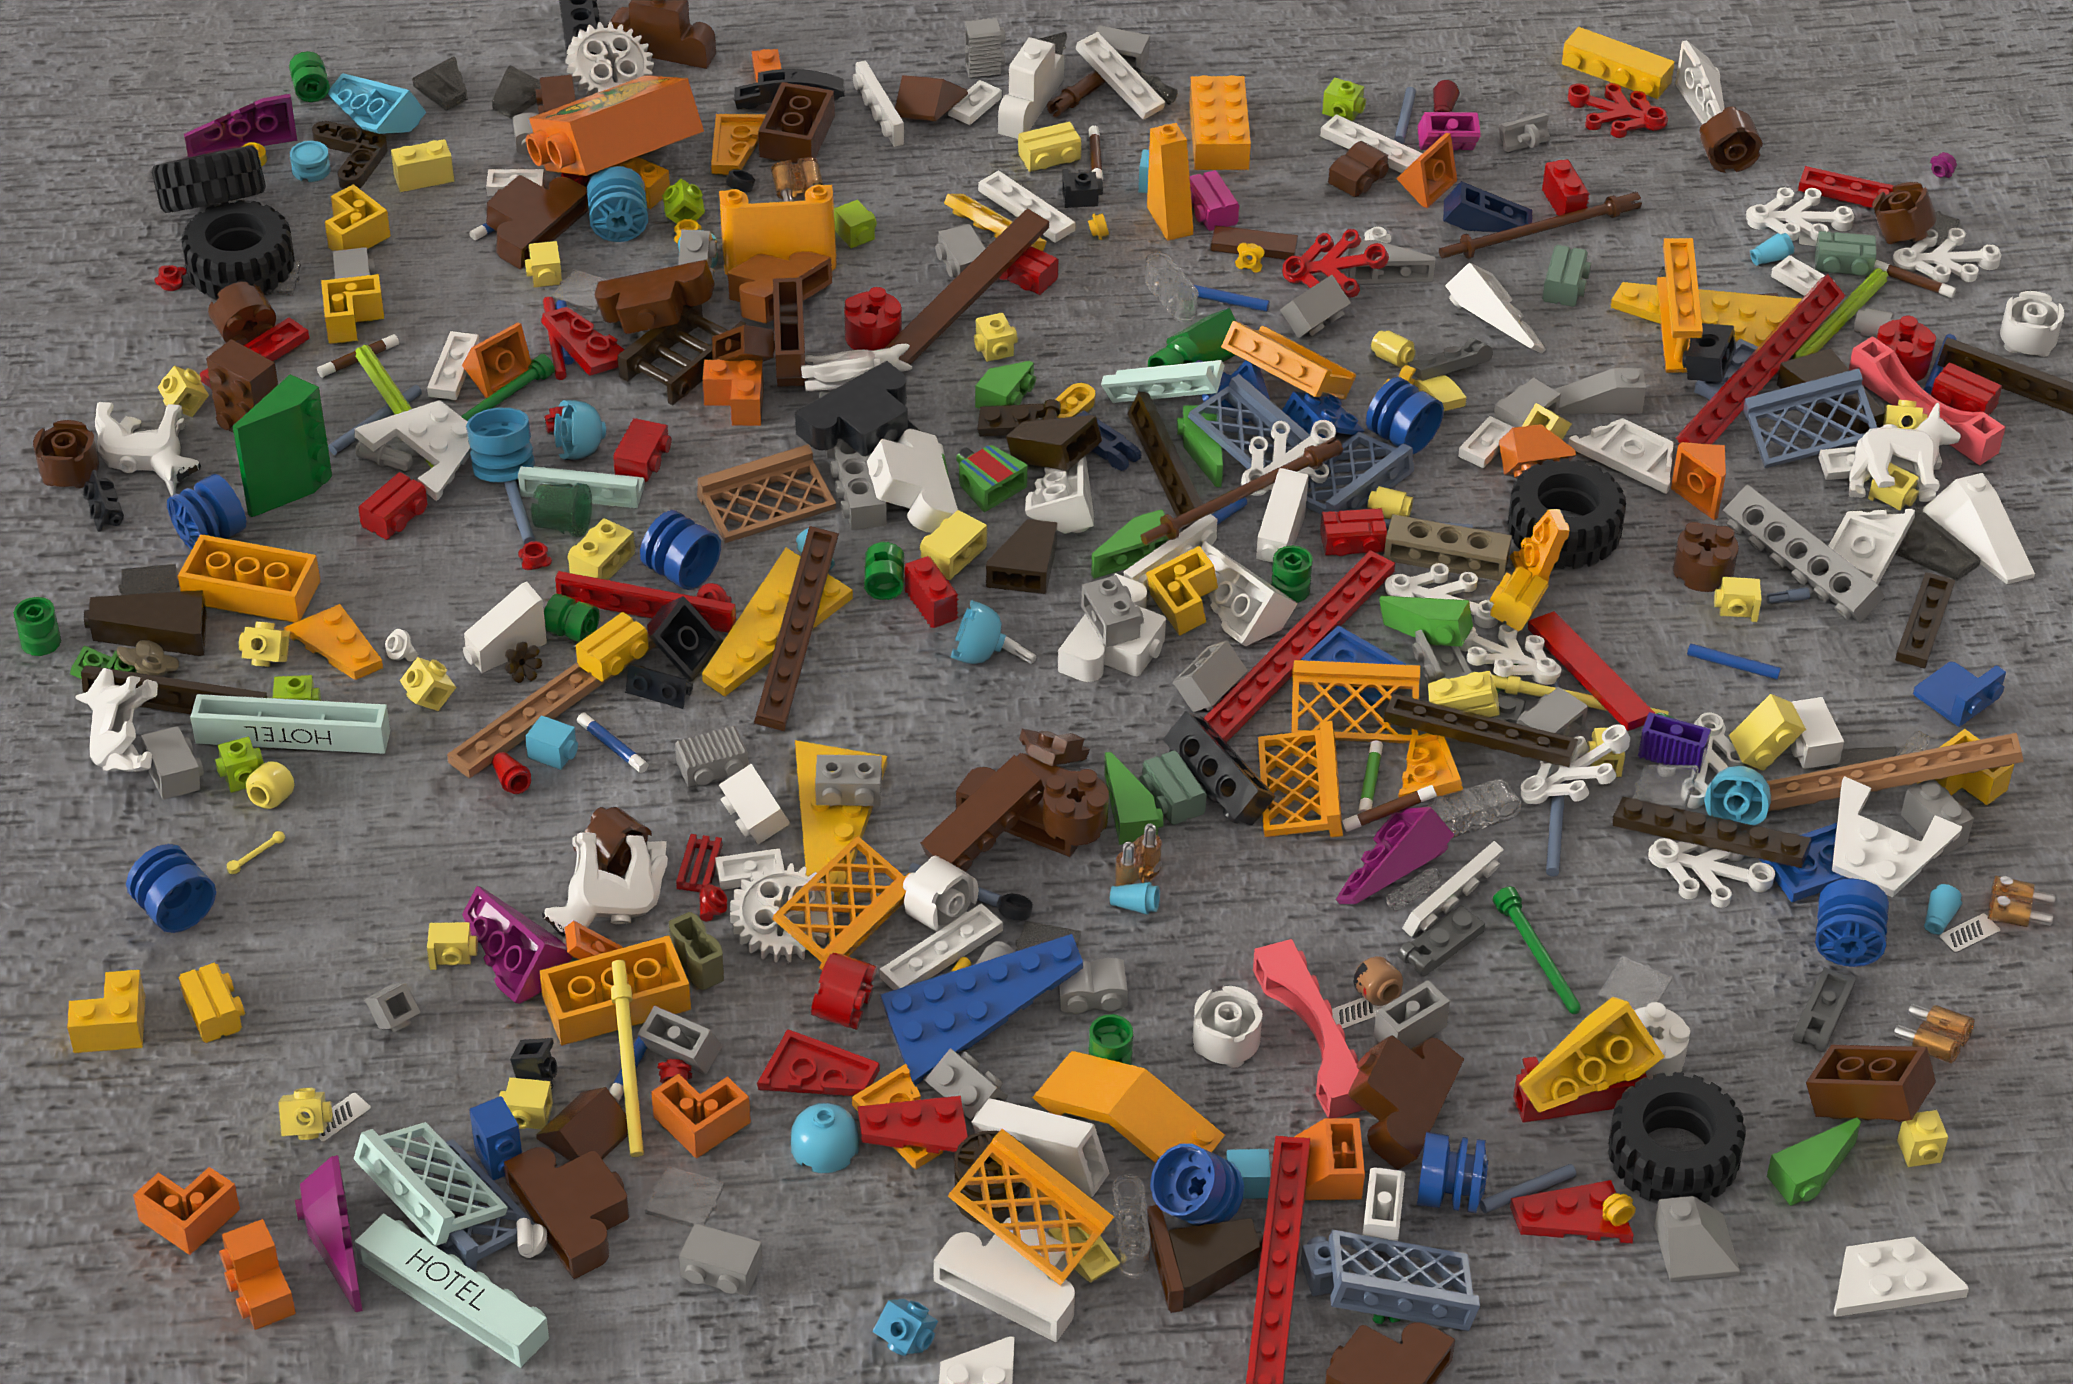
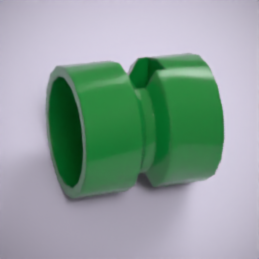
M309 51L295 55L289 64L295 94L305 102H316L323 99L328 94L330 85L320 55Z
M1181 336L1169 343L1165 348L1151 355L1148 359V367L1195 363L1197 360L1203 361L1198 346L1188 337Z
M890 542L873 544L865 553L864 589L868 595L879 600L896 598L901 594L904 587V552L899 546Z
M1294 545L1284 546L1274 553L1271 585L1296 603L1305 600L1310 593L1313 563L1311 553L1305 548Z
M558 593L549 599L544 609L546 632L558 636L565 635L570 640L579 643L597 630L600 618L598 607L580 601L576 603L575 599Z
M32 597L21 601L13 612L21 648L25 653L32 656H43L54 652L62 641L54 604L43 597Z
M1115 1014L1103 1015L1094 1020L1089 1028L1088 1055L1132 1065L1133 1027L1130 1022L1124 1017Z

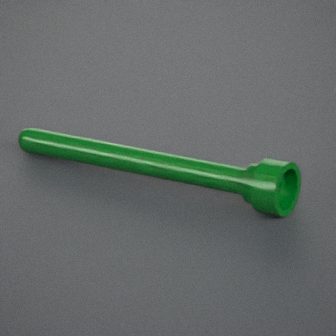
M545 354L538 355L531 360L527 371L464 413L461 417L468 422L475 414L494 408L534 379L544 380L555 372L552 361Z
M1512 886L1502 888L1493 896L1492 901L1501 914L1510 916L1567 1010L1571 1014H1578L1581 1010V1005L1521 911L1522 898Z

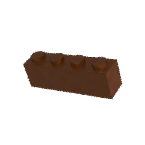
M1013 755L920 842L926 856L929 858L938 856L966 872L971 867L973 860L981 852H986L993 847L996 838L1001 833L1013 828L1018 823L1020 816L1028 808L1035 807L1042 800L1045 788L1041 779L1017 756Z

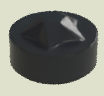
M733 169L729 171L726 183L733 189L751 192L755 179L746 171Z
M1010 893L1001 897L998 910L1009 919L1022 921L1030 918L1033 903L1023 895Z

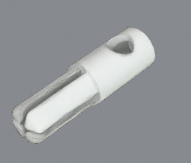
M1005 637L1003 649L1029 664L1035 662L1036 655L1009 637Z

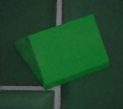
M1227 308L1208 315L1167 338L1166 343L1169 344L1181 336L1188 337L1198 346L1203 362L1217 360L1224 362L1235 356V354L1221 346L1232 322L1236 321L1231 309Z

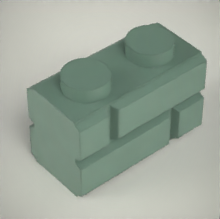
M1818 232L1815 247L1816 271L1869 276L1873 272L1876 260L1875 235Z
M1561 245L1554 247L1544 283L1542 298L1544 302L1555 304L1560 302L1561 305L1574 307L1578 296L1584 297L1587 280H1583V278L1589 279L1591 262H1587L1588 252L1586 250L1578 248L1571 250L1570 247Z
M1174 750L1162 754L1160 758L1156 756L1144 761L1140 782L1153 795L1156 808L1162 809L1163 815H1166L1171 824L1175 825L1186 821L1187 818L1192 819L1204 814L1206 810V793L1178 752Z

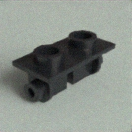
M93 470L89 482L84 484L83 495L84 499L88 500L90 506V517L94 519L97 531L101 532L103 524L120 525L124 519V514L120 503L117 502L118 497L113 482L107 478L98 479L96 470Z
M629 664L625 693L677 708H684L685 696H690L693 690V684L689 683L688 679L645 668L644 666Z

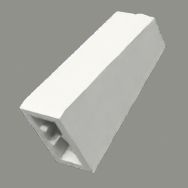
M992 1098L986 1101L971 1121L975 1133L1004 1129L1089 1197L1095 1195L1109 1175L1095 1125L1092 1123Z

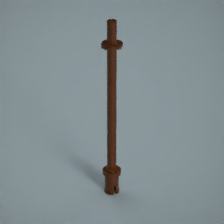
M1636 191L1619 197L1613 195L1607 197L1604 204L1472 239L1469 234L1461 235L1460 243L1439 248V255L1443 259L1463 253L1467 259L1474 257L1475 250L1605 214L1611 218L1619 217L1623 212L1640 209L1642 202L1635 203V201L1640 200L1641 197Z
M1332 437L1317 446L1310 445L1304 449L1303 456L1279 468L1296 472L1306 467L1318 469L1323 465V462L1343 453L1342 444L1339 440H1336V437ZM1279 468L1176 518L1169 514L1161 516V525L1141 534L1142 542L1148 545L1164 536H1167L1170 540L1178 538L1179 529L1275 483Z

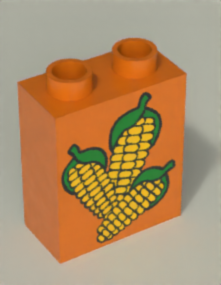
M645 75L529 118L533 133L526 136V145L533 162L537 166L544 165L546 171L587 176L704 132L688 78Z

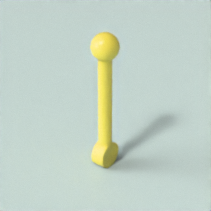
M276 831L270 840L238 861H229L227 863L228 872L230 874H237L240 872L242 865L275 843H282L285 840L284 833Z

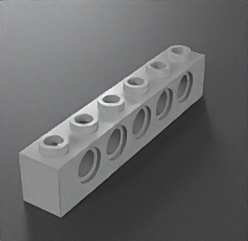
M835 389L819 390V398ZM838 439L837 445L832 449L825 450L827 459L832 458L833 460L830 461L832 478L838 479V481H835L837 498H843V501H841L843 519L848 518L851 530L886 526V502L876 497L872 479L869 475L867 460L870 455L861 456L842 439Z
M1748 484L1723 509L1728 518L1726 523L1728 527L1732 528L1738 535L1742 532L1749 537L1747 539L1748 542L1761 552L1765 549L1771 554L1769 558L1778 567L1783 568L1786 566L1792 570L1790 574L1803 586L1806 583L1810 584L1814 588L1812 590L1814 594L1826 603L1828 600L1836 605L1834 607L1835 610L1848 620L1852 617L1858 623H1861L1885 598L1877 583ZM1763 519L1760 524L1753 525L1756 520ZM1785 535L1781 541L1774 542L1778 536ZM1807 552L1804 557L1795 559L1798 554ZM1829 569L1826 574L1817 576L1821 570ZM1851 586L1848 591L1839 593L1843 587Z

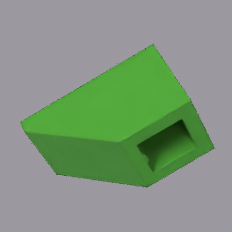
M1025 361L989 368L975 385V408L980 409L982 406L1020 405L1025 394L1031 392L1035 386L1034 363Z

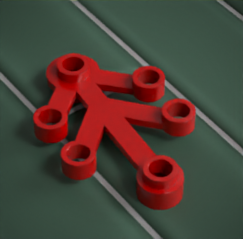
M1576 83L1569 87L1567 98L1571 106L1582 108L1586 104L1607 111L1598 114L1590 113L1586 116L1585 126L1589 130H1599L1602 123L1614 121L1611 125V135L1616 138H1623L1627 135L1628 130L1646 127L1649 130L1657 131L1665 128L1668 124L1666 111L1661 107L1651 106L1646 99L1647 95L1642 91L1632 92L1628 102L1621 92V87L1618 84L1610 83L1605 86L1604 97L1611 100L1607 101L1591 96L1589 87L1584 84ZM1628 117L1633 119L1628 121H1619V119H1624Z
M1355 229L1346 230L1342 235V239L1335 246L1332 237L1328 233H1322L1316 237L1315 243L1301 257L1291 256L1286 259L1283 264L1282 273L1288 282H1303L1309 288L1320 283L1311 274L1322 272L1327 277L1333 275L1346 296L1353 298L1359 294L1360 286L1355 279L1348 278L1339 269L1366 265L1374 269H1381L1387 265L1389 254L1382 244L1374 243L1366 248L1364 254L1340 257L1348 248H1356L1360 245L1361 237ZM1355 236L1352 241H1348L1350 237ZM1328 240L1327 244L1321 245L1323 241ZM1320 252H1328L1321 260L1313 261ZM1354 285L1352 290H1347L1349 286Z

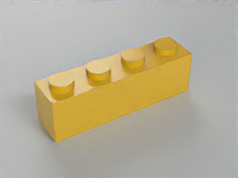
M1579 26L1564 43L1562 65L1633 91H1642L1647 96L1659 99L1672 83L1675 63L1673 60Z

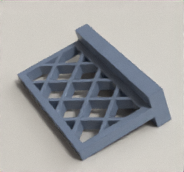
M1859 368L1745 398L1743 411L1746 420H1749L1764 468L1818 455L1820 450L1856 445L1858 440L1866 434H1858L1850 430L1856 418L1867 423L1869 429L1877 428L1862 385L1863 378ZM1858 394L1860 404L1857 410L1841 404L1845 396ZM1825 402L1834 408L1828 418L1813 411L1816 404ZM1837 409L1852 416L1847 427L1831 420ZM1797 410L1805 414L1799 426L1784 419L1788 411ZM1809 416L1824 423L1818 435L1803 428ZM1768 417L1777 423L1771 433L1759 428L1757 419ZM1780 424L1795 431L1790 442L1775 436ZM1827 426L1843 433L1839 440L1831 442L1822 437ZM1799 433L1814 440L1810 448L1801 449L1793 445ZM1762 436L1765 437V438H1767V440L1765 441V443H1764V441H1763ZM1770 441L1785 447L1782 455L1769 458L1766 448Z
M1240 374L1231 379L1229 386L1191 410L1188 415L1190 420L1247 469L1251 468L1252 458L1244 453V449L1249 450L1250 442L1244 441L1243 434L1258 435L1263 438L1265 436L1274 441L1271 436L1273 424L1277 421H1284L1290 426V432L1286 439V453L1311 436ZM1225 399L1235 408L1221 407V401ZM1202 414H1216L1217 422L1206 420ZM1222 415L1237 417V424L1223 423ZM1242 418L1249 419L1257 427L1243 425ZM1276 429L1280 434L1285 433L1283 429ZM1223 431L1238 433V440L1228 439L1223 435ZM1260 444L1254 445L1257 449H1263ZM1268 444L1266 452L1273 453L1274 445ZM1265 455L1263 459V468L1267 467L1269 464L1273 462V460H1266Z
M1361 432L1356 433L1342 444L1343 453L1323 462L1329 467L1331 477H1328L1323 483H1316L1310 476L1308 477V488H1311V491L1307 492L1306 508L1319 514L1330 511L1339 512L1365 509L1371 491H1377L1378 486L1391 489L1414 472L1412 447L1402 444L1398 448H1394ZM1359 444L1368 447L1366 449L1352 450ZM1377 456H1386L1380 460H1375L1374 458ZM1371 457L1370 461L1354 462V459ZM1350 459V463L1333 464L1337 460ZM1320 470L1315 471L1318 475L1324 474ZM1367 470L1363 474H1355V471ZM1352 472V475L1334 477V473ZM1348 484L1344 488L1336 489V485ZM1332 486L1330 490L1315 491L1316 487ZM1328 499L1326 505L1316 500Z
M454 1139L446 1142L448 1146L508 1207L505 1216L496 1218L495 1226L476 1224L449 1233L447 1243L437 1245L446 1254L457 1256L465 1266L474 1271L476 1270L478 1260L517 1241V1227L514 1229L499 1227L501 1219L518 1221L521 1218H527L532 1225L535 1223ZM420 1154L416 1158L427 1160V1155ZM432 1157L431 1162L438 1163V1158ZM410 1167V1168L412 1169V1171L420 1170V1169H416V1168ZM430 1172L429 1177L434 1178L435 1173ZM454 1179L453 1183L458 1184L459 1180ZM458 1184V1185H462V1186L471 1188L470 1185ZM451 1194L450 1199H455V1195ZM476 1200L474 1204H472L484 1208H489L488 1206L479 1205V1201ZM472 1233L492 1236V1240L478 1246L471 1237Z
M1332 1229L1329 1236L1334 1289L1330 1296L1331 1307L1465 1331L1470 1330L1480 1308L1479 1296L1473 1295L1468 1254ZM1340 1244L1352 1246L1358 1252L1351 1256ZM1375 1251L1386 1252L1391 1259L1385 1262ZM1409 1257L1419 1258L1426 1265L1419 1268ZM1366 1258L1376 1268L1369 1271L1358 1261ZM1443 1263L1459 1265V1271L1453 1274ZM1400 1264L1410 1275L1404 1278L1393 1267ZM1349 1267V1268H1351L1356 1274H1354V1273H1349V1272H1343V1270H1345L1346 1268ZM1433 1270L1444 1281L1438 1284L1427 1273ZM1381 1274H1385L1391 1280L1377 1277ZM1419 1280L1424 1286L1411 1283ZM1450 1286H1452V1287H1454L1458 1292L1449 1291V1290H1445V1289L1448 1288V1287H1450Z

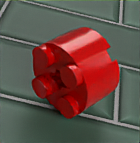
M873 287L869 291L847 298L844 307L845 340L847 344L854 350L865 349L874 351L884 349L902 331V307L900 302L894 296L886 293V290L882 287Z
M1909 315L1880 326L1876 339L1895 351L1901 364L1915 382L1925 378L1931 365L1936 335L1929 328L1918 323L1915 317Z
M834 952L830 954L818 981L820 987L818 994H814L811 1015L857 1030L863 1016V1011H861L863 1003L868 1005L873 993L874 985L871 984L874 980L877 966Z

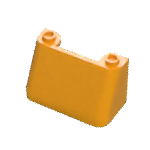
M814 185L808 188L805 192V201L751 204L748 202L747 195L740 190L719 191L723 263L727 276L728 271L757 254L789 260V256L793 253L801 251L813 252L831 257L832 271L836 268L832 185Z

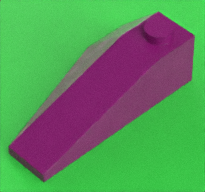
M476 886L462 916L465 922H470L472 936H477L478 943L481 944L486 954L483 957L486 965L491 966L496 974L494 981L497 987L512 1001L521 1004L542 992L540 970L569 963L573 956L567 953L566 944L483 887Z

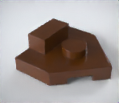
M1022 728L1019 737L1022 745H1026L1025 751L1029 756L1050 766L1084 761L1087 759L1090 750L1083 746L1085 739L1073 733L1056 735L1049 731L1037 732Z

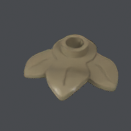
M150 640L139 641L136 648L117 647L116 652L119 658L124 663L134 666L137 670L136 673L161 677L167 671H175L179 668V660L176 657L164 655L163 648Z

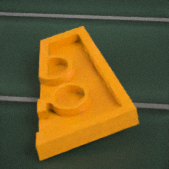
M716 114L711 174L728 175L729 171L733 169H743L759 143L758 131L766 114Z
M1548 509L1533 527L1531 538L1525 537L1520 543L1521 550L1512 552L1509 557L1515 569L1521 566L1532 572L1533 577L1537 575L1549 582L1551 571L1559 559V553L1565 540L1568 539L1570 531L1569 525L1565 522L1560 509Z
M341 604L284 627V630L290 631L289 638L291 640L297 639L304 643L305 649L313 654L318 652L326 657L330 665L354 680L383 669L381 657Z
M1428 733L1411 737L1406 758L1407 768L1403 772V786L1399 790L1398 796L1402 797L1430 785H1433L1437 796H1448L1453 792L1463 790L1460 775L1445 737Z
M904 1064L852 1097V1106L858 1111L857 1106L921 1100V1095L917 1086L915 1087L911 1080L907 1064ZM907 1145L903 1149L893 1147L915 1170L943 1153V1150H940L939 1154L926 1152L924 1147Z

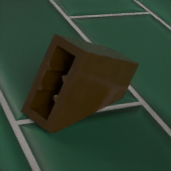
M1095 415L1025 421L1006 436L1010 455L1029 465L1066 471L1102 442Z
M1027 519L987 561L986 587L1046 594L1057 546V522Z
M1252 1218L1172 1229L1168 1232L1184 1288L1183 1308L1195 1305L1258 1268L1263 1236L1261 1231H1255Z

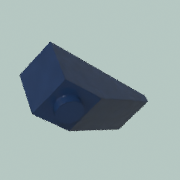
M1461 181L1444 199L1443 221L1467 231L1501 232L1532 223V209Z

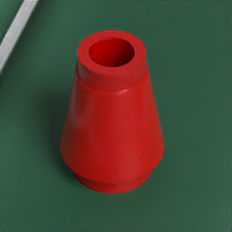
M500 752L494 756L492 765L502 788L512 794H520L526 791L531 784L530 770L506 752Z

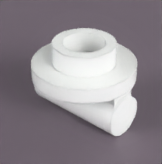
M396 629L388 636L385 647L390 659L401 660L405 657L407 661H414L418 657V653L412 646L407 631Z
M527 1218L519 1219L516 1223L518 1251L525 1258H532L545 1249L547 1245V1230L540 1224L532 1225Z

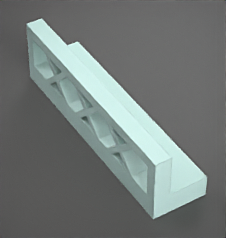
M1222 360L1117 370L1116 375L1103 376L1101 386L1112 403L1134 401L1138 391L1149 393L1151 399L1214 394L1218 392L1225 365Z
M520 466L518 473L519 489L522 497L638 508L645 485L643 477L537 466L533 468Z

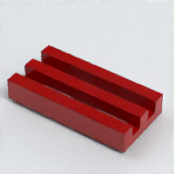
M690 834L676 880L677 889L699 892L705 885L712 884L716 870L715 857L720 856L723 846L722 838L716 837L715 841H711L710 836L703 835L702 839H697V834ZM699 848L694 868L692 871V875L688 883L686 882L693 860L695 849ZM707 849L712 850L702 884H697Z

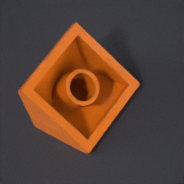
M1445 133L1396 178L1423 207L1428 208L1457 182L1451 133Z
M516 323L473 346L462 364L485 398H488L527 371L528 366L531 364L521 323Z
M1682 442L1677 448L1671 489L1712 520L1717 519L1726 476L1725 445Z

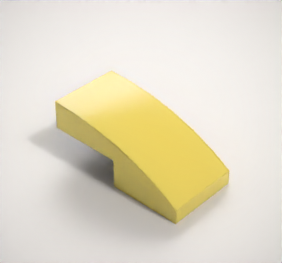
M1446 375L1424 381L1420 379L1414 381V385L1418 387L1419 392L1424 391L1441 401L1444 411L1466 405V396L1458 385Z
M1068 1227L1071 1243H1085L1090 1237L1080 1227ZM1051 1228L1048 1230L1049 1236L1063 1242L1061 1228ZM1099 1236L1074 1269L1091 1283L1118 1267L1120 1262L1102 1237ZM1072 1251L1073 1257L1077 1254L1078 1251Z

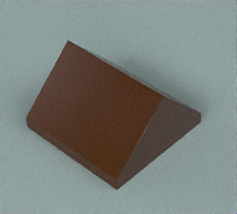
M902 75L895 109L901 118L937 121L967 96L968 92L967 89L944 79Z
M607 1087L583 1091L536 1134V1139L569 1161L590 1151H596L603 1160L628 1136L626 1113Z

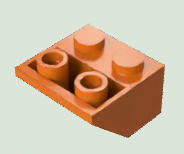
M1542 424L1514 427L1499 440L1504 476L1514 474V478H1518L1523 472L1528 471L1531 466L1537 463L1542 465L1546 460L1553 459L1556 462L1560 461L1561 458H1566L1570 461L1576 456L1574 448Z
M1324 1118L1294 1136L1310 1138L1311 1142L1305 1200H1362L1365 1170L1359 1118Z

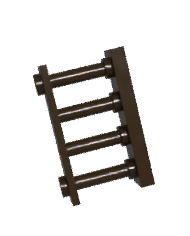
M702 304L697 306L684 305L680 321L677 324L650 329L618 355L619 377L629 382L637 374L643 373L667 386L668 404L673 406L703 381L704 360H712V345L710 346L688 333L697 327L714 336L729 330L704 318ZM740 321V322H739L737 325H735L732 329L737 328V327L742 326V325H746V323L743 322V321ZM680 342L701 354L691 361L670 350V348ZM661 357L682 369L672 376L651 365V363Z

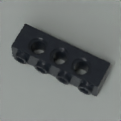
M559 0L566 54L569 45H571L572 38L578 37L579 30L586 32L588 25H591L595 30L597 29L598 22H600L597 0Z
M1185 711L1162 739L1171 748L1169 752L1174 750L1178 752L1198 783H1202L1207 788L1205 790L1206 795L1225 808L1223 814L1232 822L1238 824L1240 821L1253 826L1276 798L1203 717Z

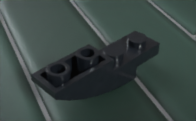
M805 69L769 70L758 72L757 83L735 87L734 101L737 110L743 108L753 109L762 104L772 103L782 82L833 90L835 101L845 96V83L843 78L819 71Z

